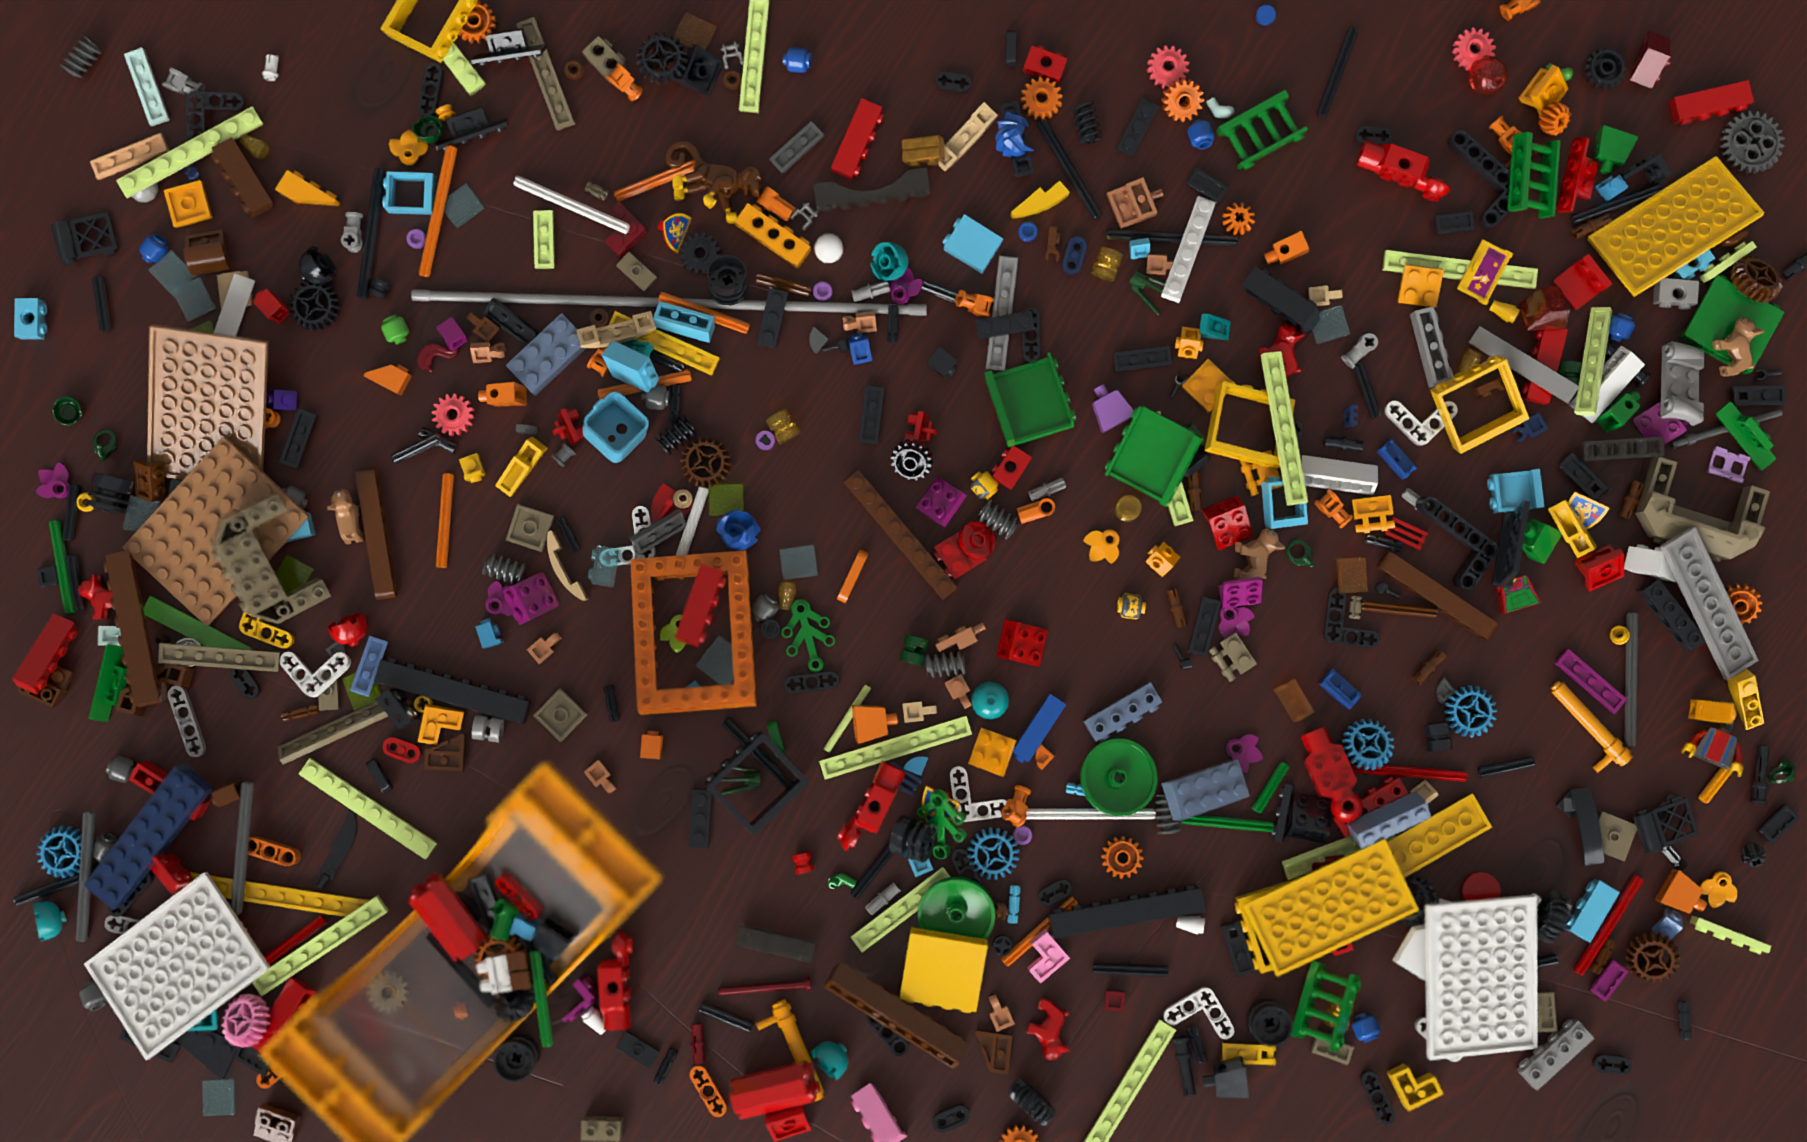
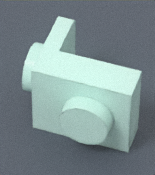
M98 626V645L110 644L120 646L118 636L121 635L120 629L116 628V626Z

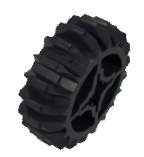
M656 32L653 39L648 35L649 42L642 40L641 42L644 47L638 46L637 48L641 52L636 54V58L640 59L636 61V65L641 66L639 72L644 73L645 79L650 77L651 83H654L657 79L658 85H661L662 80H665L666 85H668L669 78L675 82V75L681 77L682 73L679 70L685 71L686 67L683 64L688 63V59L683 58L688 55L687 51H682L685 48L684 44H679V38L673 41V34L666 38L665 32H662V37H659ZM662 45H668L676 52L665 51ZM656 46V52L650 55V58H646L648 52ZM659 51H661V53H662V55H663V57H664V60H665V61H663V62H664V66H662V62H660V59H659L660 52H659ZM677 59L675 66L668 71V64ZM648 65H657L661 68L662 72L653 71Z
M307 281V286L304 283H300L302 289L294 288L297 294H291L290 297L294 301L288 302L289 305L293 306L289 309L290 313H294L291 318L297 320L296 324L298 326L302 325V328L305 330L310 328V331L314 332L317 328L319 331H322L323 326L328 329V322L330 321L334 324L335 320L332 318L334 316L339 317L336 310H341V307L336 305L341 302L339 298H335L338 293L333 291L331 285L327 286V283L316 285ZM317 291L311 298H304L309 293ZM324 293L328 298V308L323 305ZM308 303L318 304V306L321 307L322 309H320V308H318V307H317V308H314V307H312V306H311L310 304H308ZM301 304L306 306V317L302 314ZM319 313H325L323 317L313 320Z
M1410 874L1404 880L1408 887L1414 885L1420 887L1418 891L1415 890L1411 893L1412 897L1415 898L1414 901L1419 911H1417V915L1406 916L1397 920L1399 924L1404 922L1406 927H1409L1410 924L1412 927L1417 926V923L1423 925L1425 905L1434 904L1435 901L1439 900L1438 897L1433 896L1437 893V890L1432 889V883H1427V879L1424 877L1421 879L1419 875L1413 877ZM1425 897V905L1423 907L1422 900Z
M1551 891L1544 897L1537 912V938L1539 940L1553 943L1561 937L1571 914L1572 906L1569 896L1559 891Z
M1018 1078L1008 1090L1011 1098L1041 1125H1047L1056 1115L1055 1108L1024 1079Z

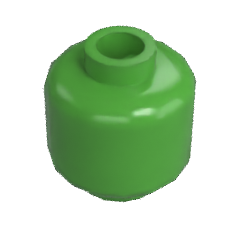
M397 315L390 316L384 319L381 325V330L388 342H395L397 345L407 340L406 336L410 331L403 317H397Z

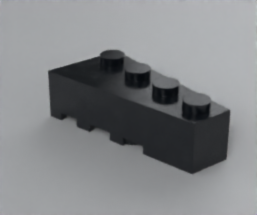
M1255 266L1243 281L1242 288L1244 292L1261 305L1265 306L1268 304V309L1276 316L1282 315L1287 323L1297 326L1302 330V333H1305V338L1319 323L1320 318L1317 304L1311 299L1306 300L1301 297V293L1296 289L1291 290L1286 287L1285 282L1281 279L1271 277V274L1266 269H1259Z

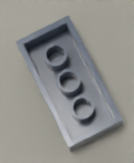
M561 313L506 366L536 396L586 348H581L576 332L577 328Z
M1238 759L1225 761L1162 783L1173 821L1184 820L1250 796Z

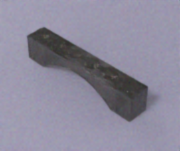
M927 167L907 170L894 183L873 191L850 190L839 186L833 181L813 184L816 207L821 212L832 211V208L837 207L849 209L851 205L859 204V207L869 206L871 202L885 204L891 199L904 201L912 196L924 198L927 196L926 194H930Z

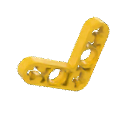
M247 612L243 613L239 624V629L243 634L279 648H290L294 644L295 639L292 633L262 622L260 618H257V620L252 619L251 621V618H248L249 614ZM251 621L253 629L247 631L245 624ZM264 628H270L272 632L271 636L267 639L262 636ZM276 634L280 637H285L287 635L286 638L289 640V642L284 643L283 645L282 640L275 639Z

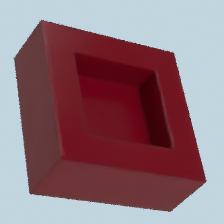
M1105 990L1104 1010L1124 1012L1125 991Z

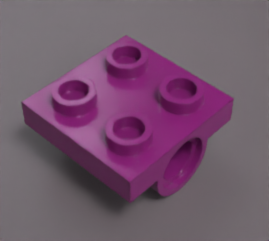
M937 477L916 506V509L937 524L945 527L967 495Z

